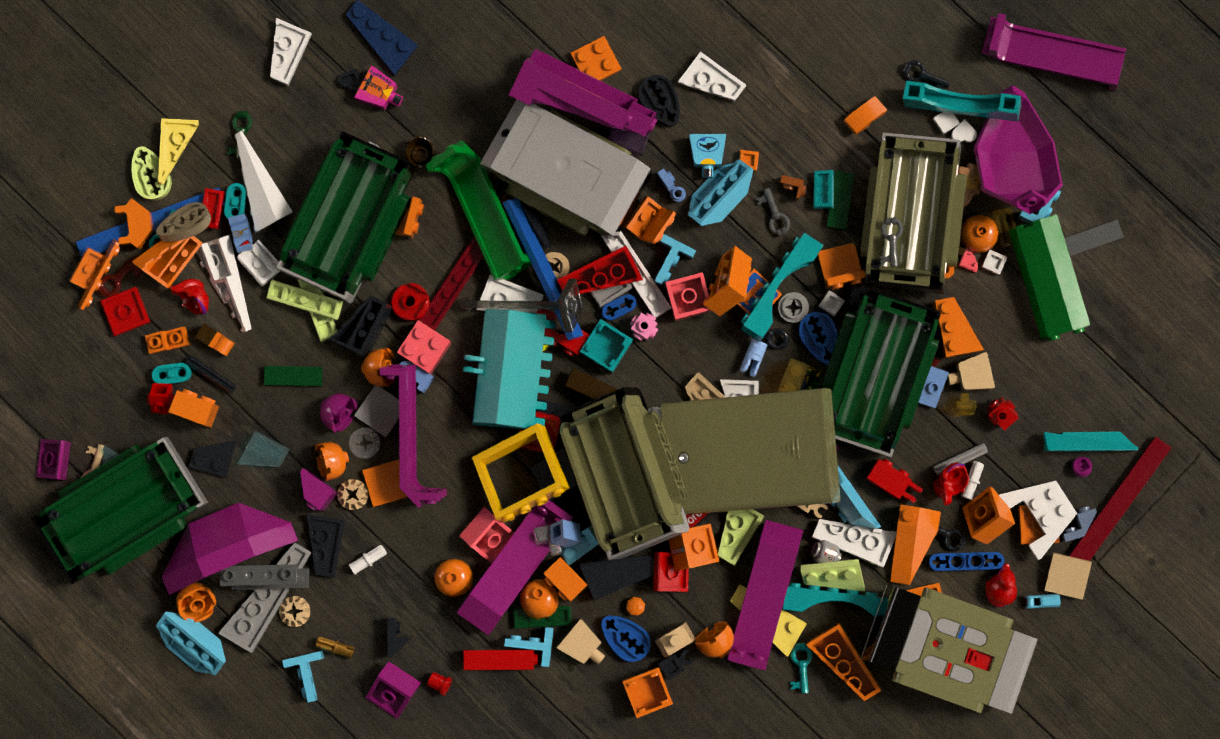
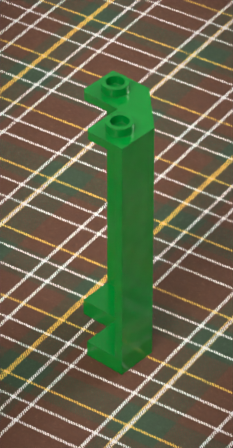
M1057 214L1010 229L1009 234L1041 340L1048 338L1049 341L1060 338L1059 334L1073 331V334L1085 331L1084 327L1090 326V322Z

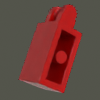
M885 458L883 460L877 459L865 479L897 500L903 496L912 503H915L916 498L906 493V488L909 486L919 493L923 489L911 481L912 479L908 477L910 474L902 469L896 470L892 467L893 463Z

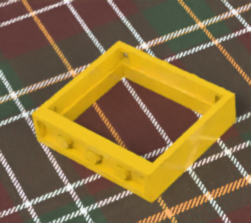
M538 423L472 457L495 519L504 523L508 520H514L518 514L530 512L531 508L536 505L546 504L548 499L559 497L561 493L570 488L546 427ZM538 439L555 483L502 509L486 465Z

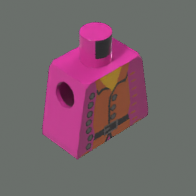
M372 65L355 95L356 101L386 110L389 103L399 107L403 101V97L395 93L397 84Z

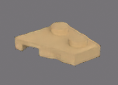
M699 372L685 386L691 401L725 397Z

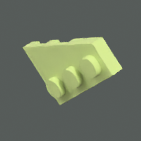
M754 509L728 511L718 556L735 566L765 516Z
M858 559L801 565V574L806 585L865 592L864 580Z

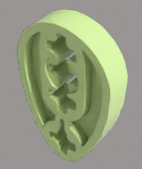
M138 147L134 151L131 169L135 189L147 200H160L171 189V176L169 174L163 185H159L158 181H156V187L161 188V190L158 191V195L152 193L154 188L151 184H148L150 178L147 175L145 176L147 169L154 171L152 177L158 180L159 157L146 147ZM141 151H143L144 153H148V155L145 156V161H143V159L138 158V156L141 155Z

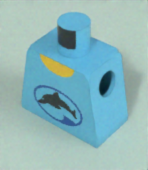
M726 134L689 135L694 167H702V178H713V167H721Z

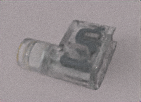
M550 525L534 528L535 545L548 544L551 556L562 554L559 545L551 544Z

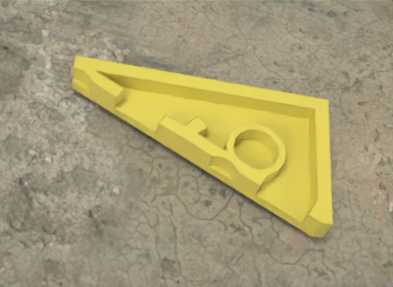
M161 119L159 185L165 183L199 126L198 120Z

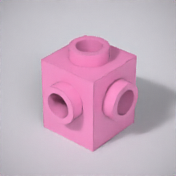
M641 313L640 316L635 315L630 323L632 326L631 332H633L632 336L640 341L643 339L647 341L649 337L653 339L658 331L656 328L658 323L655 322L656 318L649 313L645 315ZM644 322L647 323L648 328L642 329L641 324Z

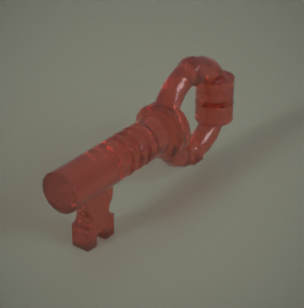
M134 256L115 275H106L101 278L102 283L98 291L104 297L118 294L121 288V279L128 271H134L137 277L139 272H143L132 263L136 259ZM108 279H112L116 283V288L112 292L104 286V282Z

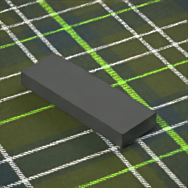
M1117 219L1064 239L1069 256L1071 257L1122 239L1124 235Z

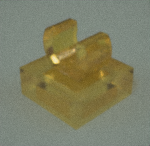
M968 393L960 394L961 398H959V401H956L954 409L955 416L975 415L977 408L976 400L969 401Z

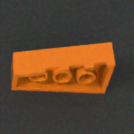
M840 622L806 643L864 701L881 691V687L864 660L861 659L860 654Z

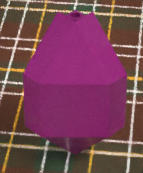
M1011 85L1000 93L1021 96L1018 122L987 118L974 146L981 191L1012 207L1032 214L1046 206L1063 184L1054 140L1026 94Z
M237 503L189 523L162 575L168 594H176L179 590L209 575L285 545L294 544L293 542L298 541L292 522L248 505Z

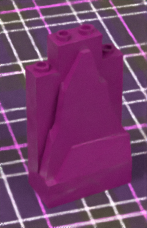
M535 49L531 57L524 61L509 93V96L528 105L531 103L550 105L604 126L638 133L644 137L647 132H652L658 120L655 118L656 112L638 104L637 98L538 49Z

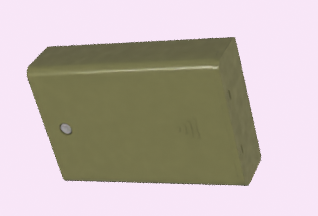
M820 388L661 404L662 424L688 495V499L681 503L685 515L838 503L841 501L831 389Z

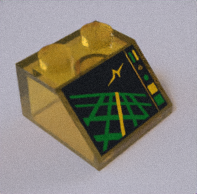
M790 358L777 392L819 389L825 373Z

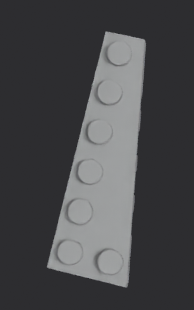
M294 543L277 565L298 564V569L303 568L312 552ZM290 589L254 590L251 596L221 629L219 634L253 653Z

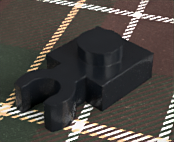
M688 649L684 650L679 658L674 653L658 663L668 680L685 671L682 665L694 662V658L690 660H685L684 658L685 654L689 652Z

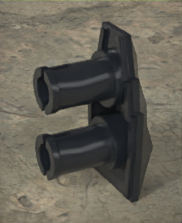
M524 208L540 245H543L546 249H552L544 218L535 210Z

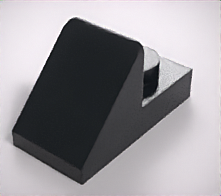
M387 618L388 657H393L412 638L397 637V633H400V622H397V618Z

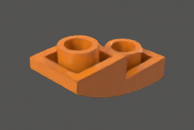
M874 96L845 118L844 122L857 135L869 127L871 122L884 115L887 109Z
M186 327L145 335L149 354L190 346Z

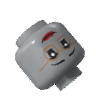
M827 540L816 542L811 551V556L817 564L837 562L841 559L839 546Z

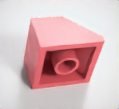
M484 507L460 534V537L492 564L515 532L502 521L496 520L494 514Z

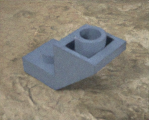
M1087 506L1078 509L1079 513L1074 517L1078 529L1076 530V527L1065 529V533L1060 535L1062 542L1084 537L1097 513L1096 508L1090 509Z

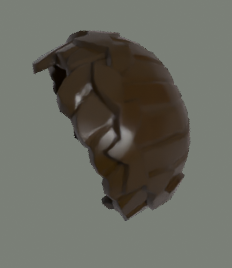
M420 135L410 139L405 148L406 159L414 167L422 168L426 166L427 163L432 161L431 158L435 156V147L432 141Z

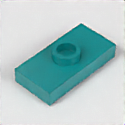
M833 170L814 171V209L834 208Z

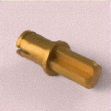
M318 637L316 641L317 648L333 652L332 655L338 654L350 659L352 658L354 646L340 643L339 640L333 641L323 637Z

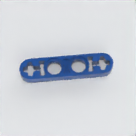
M999 552L937 553L931 555L928 559L929 567L935 571L1000 569L1004 564V557ZM975 555L981 559V564L977 567H974L970 562L971 558ZM984 555H987L986 559H993L994 555H996L1000 562L996 566H994V563H986L987 567H984ZM945 556H948L947 563L949 568H945L946 564H939V568L932 564V560H935L936 557L939 560H946ZM954 556H958L962 560V564L959 567H954L951 563Z

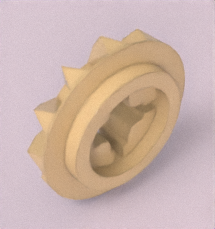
M558 252L546 254L548 262L555 265L560 261L558 265L560 273L553 271L557 279L569 273V262L563 254Z
M356 479L345 481L337 491L340 504L349 510L360 509L368 499L367 487ZM346 489L351 491L357 490L356 496L359 500L351 498L347 501L349 493Z
M299 596L286 598L280 605L279 614L281 620L291 627H299L305 624L310 616L308 602ZM293 603L296 609L303 610V612L297 613L296 620L293 614L287 613V611L293 609Z

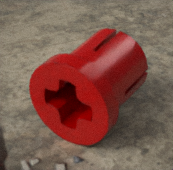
M433 672L427 686L439 691L440 695L444 696L452 683V678H446Z

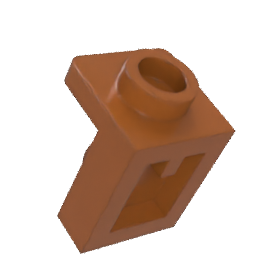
M781 176L779 185L783 186V189L789 191L797 189L795 200L799 201L800 196L804 197L806 186L803 185L804 180Z

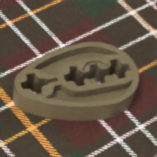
M199 202L189 203L170 214L158 226L156 233L163 242L178 241L192 237L208 227L211 221V214L204 204Z

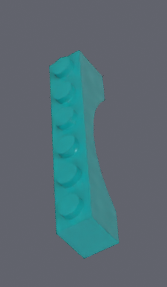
M906 81L903 95L904 107L1015 122L1019 120L1021 109V96L1004 93L993 95L962 94L933 87L926 83Z
M806 233L801 238L797 236L791 245L795 248L791 253L787 251L781 260L784 262L781 268L777 266L771 275L774 278L771 284L767 282L761 292L764 295L761 299L756 298L751 306L754 310L751 314L746 313L741 321L744 325L740 330L759 342L773 323L772 305L775 292L781 282L796 270L811 265L823 247V244Z
M789 583L782 609L803 612L807 608L821 602L845 601L862 607L875 618L882 597H877V593L866 592V595H858V591L847 590L846 593H841L839 588L827 587V591L819 590L820 586L808 585V588H800L801 584ZM891 599V601L898 603V600Z

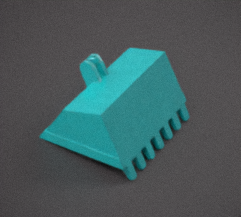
M486 309L480 357L465 355L464 357L466 361L479 362L478 369L467 366L463 367V372L478 374L472 425L527 429L537 423L545 426V419L535 418L536 409H547V403L537 401L538 393L548 394L549 391L548 386L539 385V378L550 377V370L541 369V360L552 361V354L543 353L542 350L543 344H554V338L544 336L545 328L555 329V321L546 320V315L505 309Z

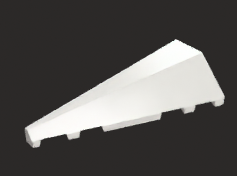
M240 131L234 136L237 140L238 155L242 164L241 170L256 233L292 213V210L247 138Z
M230 235L203 243L196 252L201 260L199 264L209 272V280L224 304L228 303L233 311L231 313L232 317L238 319L242 326L241 332L251 330Z

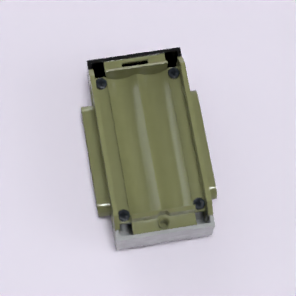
M883 133L878 166L871 165L861 243L860 257L867 258L865 277L867 287L944 294L947 266L957 267L967 175L958 174L961 152L960 140ZM896 217L903 226L902 235L897 240L898 267H891L889 262L880 263V261H883V259H880V256L887 257L890 255L889 241L881 233V226L886 218ZM897 224L886 226L888 235L898 232Z
M622 387L559 415L562 423L560 434L598 544L607 552L609 560L622 559L689 531V524L681 504L688 499L687 491L661 418L656 411L649 413L639 388Z

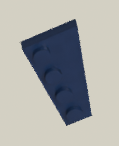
M359 0L355 2L346 14L394 75L399 72L418 47L415 42Z

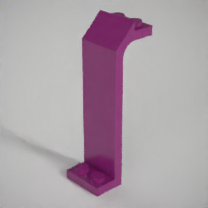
M998 13L997 18L991 17L982 53L1000 62L1109 85V90L1116 91L1126 48L1014 25L1006 21L1005 14Z
M387 365L380 367V375H386V379H398L399 377L400 489L418 508L425 504H435L436 501H441L443 497L447 496V488L423 487L417 480L416 365Z
M550 500L544 505L534 506L457 613L489 636L552 548L551 545L553 544H551L550 533H546L544 541H538L536 532H539L542 538L543 531L550 529L551 524L562 519L571 521L573 517Z
M769 520L765 521L734 634V642L728 656L729 661L766 670L800 545L802 529Z

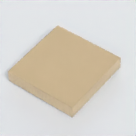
M1053 552L1044 591L1083 600L1092 562Z

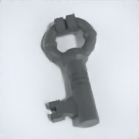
M770 188L763 190L764 195L761 198H756V201H759L757 204L768 203L772 214L769 220V229L774 234L779 235V237L783 236V234L788 233L790 219L778 211ZM783 218L786 226L776 230L773 225L774 220Z
M896 217L886 218L881 226L883 237L889 241L890 255L887 257L880 256V259H883L880 263L889 262L891 267H898L897 240L903 232L902 223ZM897 224L898 232L888 235L886 226Z

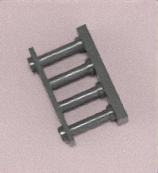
M298 564L231 566L220 571V586H232L231 590L309 588V569H298Z

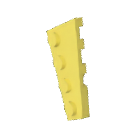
M739 584L730 602L741 611L747 588ZM782 609L773 644L788 657L807 623Z

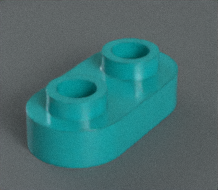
M233 183L227 189L224 209L227 218L234 216L232 215L234 209L238 210L237 215L245 213L247 194L243 185ZM239 190L241 192L240 196L235 197V191Z
M184 363L160 365L152 372L153 380L156 383L164 384L183 383L188 381L192 375L191 368ZM180 370L185 371V375L182 377L179 375ZM162 372L166 373V377L164 379L160 378V374Z

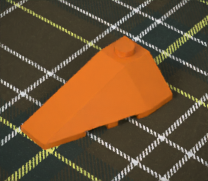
M907 505L900 506L890 582L911 584L938 532L940 511Z

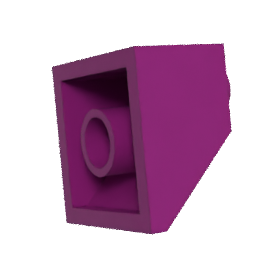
M302 468L300 472L304 499L308 501L306 505L317 512L318 510L325 511L338 492L312 472Z
M388 661L365 698L398 719L421 682Z

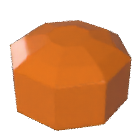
M633 597L627 601L626 609L631 615L638 616L644 612L645 603L641 598Z

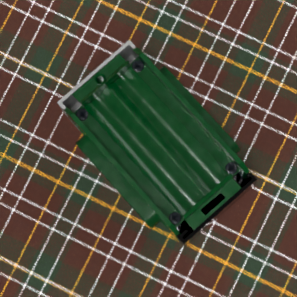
M342 131L339 138L332 145L327 158L322 161L287 233L280 261L276 268L345 302L352 303L363 279L372 282L406 214L412 198L405 195V192L414 175V165L406 159Z
M865 286L856 313L848 310L845 313L820 387L831 389L835 439L892 457L902 428L909 430L939 344V340L933 338L937 330L938 319L941 315L940 310Z
M163 437L144 449H141L138 444L129 448L57 493L60 500L48 506L31 519L68 580L73 585L103 568L108 576L184 530L188 526L184 518L208 504V501L170 439Z

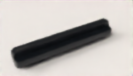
M190 355L187 358L186 365L228 393L232 394L237 386L195 357Z

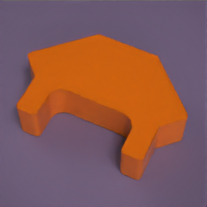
M130 199L126 205L115 206V212L118 215L127 214L129 229L128 236L121 237L118 240L122 246L133 244L138 249H141L154 232L152 215L135 200Z

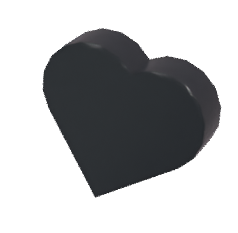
M357 68L341 74L338 78V83L342 88H349L354 93H357L362 84Z

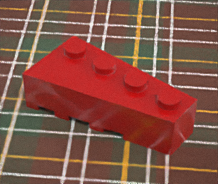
M626 245L557 279L565 297L643 280Z

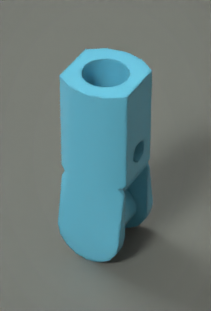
M1059 594L1024 596L1027 605L1025 608L1060 607ZM1034 598H1039V605L1034 606Z

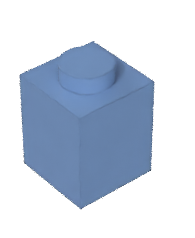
M563 519L551 524V544L569 548L580 543V524Z

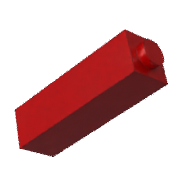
M533 649L464 650V670H534V665H538V654H534Z

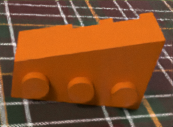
M194 236L171 242L160 240L133 260L132 263L163 286L169 288L203 243Z
M736 246L723 254L714 274L717 276L715 284H710L709 290L711 293L708 299H704L703 305L718 316H721L736 304L743 302L747 296L746 292L749 284L752 258Z
M954 297L935 300L932 303L934 316L939 320L937 331L943 359L978 353L984 350Z

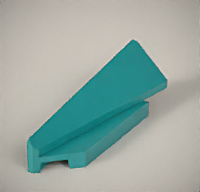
M1043 432L1044 452L1138 450V447L1130 442L1121 432H1062L1061 434Z

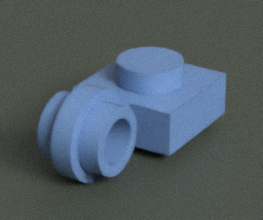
M664 168L659 171L657 177L666 190L670 192L671 199L675 202L683 201L686 192L682 187L674 186L675 178L671 172H666ZM675 192H680L682 194L681 197H676Z

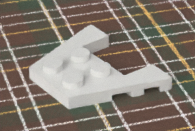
M1057 481L999 495L1009 508L1023 501L1043 531L1044 535L1028 545L1037 560L1043 557L1077 514Z

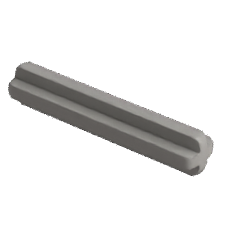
M982 443L934 466V471L939 476L940 472L952 463L964 464L987 453V447Z

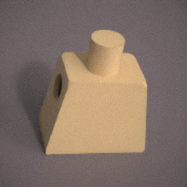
M987 352L956 364L957 372L949 373L947 376L949 385L960 383L961 391L991 390L995 388Z
M582 619L578 621L557 647L583 664L590 658L598 665L605 657L597 649L601 641Z
M684 622L654 641L662 655L667 657L693 642L695 637L687 623Z

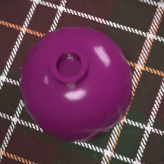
M335 393L324 399L320 405V418L323 424L335 433H337V430L340 432L344 431L354 418L351 414L353 409L357 410L356 400L341 393Z

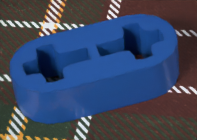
M627 294L613 300L603 307V317L608 321H613L632 312L636 307V299L632 295ZM624 299L633 301L631 308L627 306L620 308V305L625 303ZM608 307L611 309L618 307L619 309L614 312L613 317L605 314L608 311Z

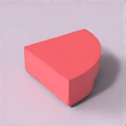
M964 248L966 250L958 266L976 273L978 268L977 260L972 251Z

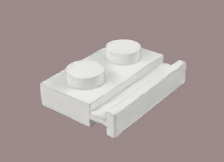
M259 239L253 244L252 250L242 252L237 256V259L261 286L265 285L280 272L276 268L278 264L277 259Z

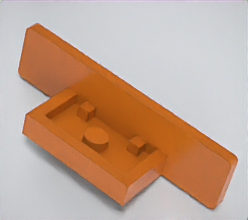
M112 240L105 255L89 247L86 248L69 280L86 289L78 304L79 309L84 310L85 307L90 306L94 290L97 291L102 283V280H100L102 275L109 271L111 266L109 262L112 257L117 256L120 250L117 240Z

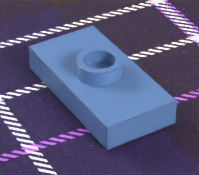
M931 366L919 403L936 408L949 374L948 371Z

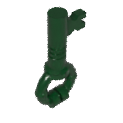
M238 111L232 119L233 129L236 133L242 131L244 135L253 123L247 111ZM238 118H247L248 121L245 128L237 127ZM238 145L235 148L227 147V150H229L227 155L235 154L236 159L241 160L238 155Z

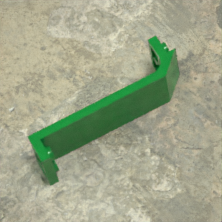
M462 140L446 147L443 153L432 157V161L426 164L428 172H441L451 181L494 280H510L530 267L532 263L528 255L523 253L488 174L480 165V157Z

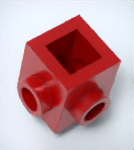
M152 384L151 391L147 397V404L151 406V413L171 414L169 409L175 396L173 395L172 384Z
M1001 397L998 400H993L988 406V419L995 426L998 424L1004 431L1019 418L1018 413L1014 410L1016 408L1009 399L1005 401Z

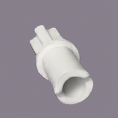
M977 461L973 462L968 475L969 483L961 497L969 500L973 499L977 484H980L979 479L984 464Z
M379 545L367 554L363 553L362 557L350 563L349 566L356 575L369 565L373 566L372 563L387 554L386 550L382 545Z

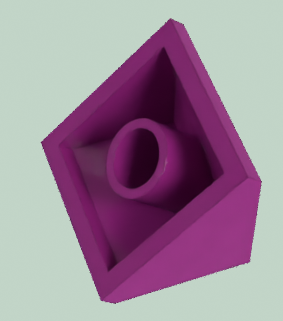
M41 439L36 477L66 480L71 442Z

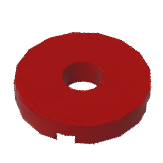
M408 283L396 289L393 293L391 304L394 313L398 317L406 321H416L425 315L430 301L428 293L424 288L415 283ZM413 297L415 303L410 307L406 306V300Z

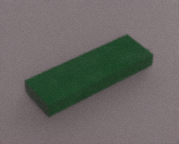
M835 171L834 208L829 209L827 228L846 230L854 173Z
M265 366L264 385L322 386L323 367Z
M558 606L551 616L540 619L529 617L522 608L513 609L514 628L572 625L571 606Z

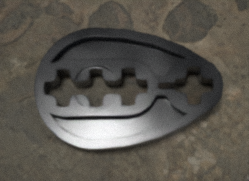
M652 75L644 79L640 84L638 92L641 105L656 112L655 118L658 119L659 123L667 127L676 126L679 122L680 107L676 91L670 80L661 75ZM649 81L656 83L655 90L661 91V99H666L664 106L661 104L657 105L658 98L651 96L653 90L652 88H647ZM667 112L670 113L671 116H676L674 117V122H671L670 120L666 121L668 117Z

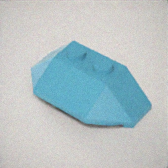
M740 159L735 161V163L717 168L713 172V178H708L692 195L688 216L701 226L722 222L747 195L753 169Z
M838 466L841 501L830 504L833 507L837 506L840 511L838 515L844 523L848 522L850 525L872 529L880 528V524Z
M165 612L156 625L165 646L194 671L216 675L226 662L221 640L201 623L194 622V619L187 618L188 621H186L179 613Z

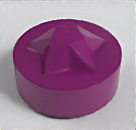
M1079 457L1074 460L1073 472L1075 475L1086 477L1091 473L1092 463L1088 458Z

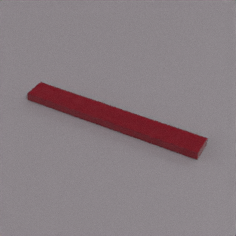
M502 194L499 201L509 221L510 217L503 203L511 199ZM475 236L430 302L425 315L419 319L420 322L436 331L484 258Z
M1158 437L1153 438L1092 522L1085 536L1079 540L1068 556L1088 561L1092 559L1171 450L1169 445Z

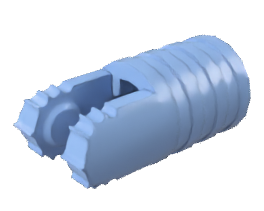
M752 339L740 371L745 372L751 360H753L750 375L755 377L768 345Z

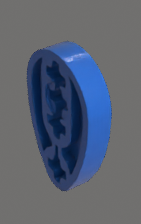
M812 312L806 315L800 322L798 328L799 337L805 348L816 360L824 365H828L829 360H824L823 357L826 355V351L829 354L832 353L838 337L833 320L827 314ZM810 317L818 319L816 326L822 328L820 335L826 337L824 344L816 342L818 335L812 333L814 326L808 324Z
M609 615L603 618L601 625L604 636L613 651L625 661L635 662L647 655L650 649V637L642 627L629 619ZM613 619L615 621L614 626L618 631L612 628L606 629L607 624L605 621ZM623 632L625 634L629 632L628 637L631 640L635 638L637 640L636 645L640 646L642 644L645 652L643 654H635L636 649L634 647L628 648L629 643L626 640L620 641V633Z

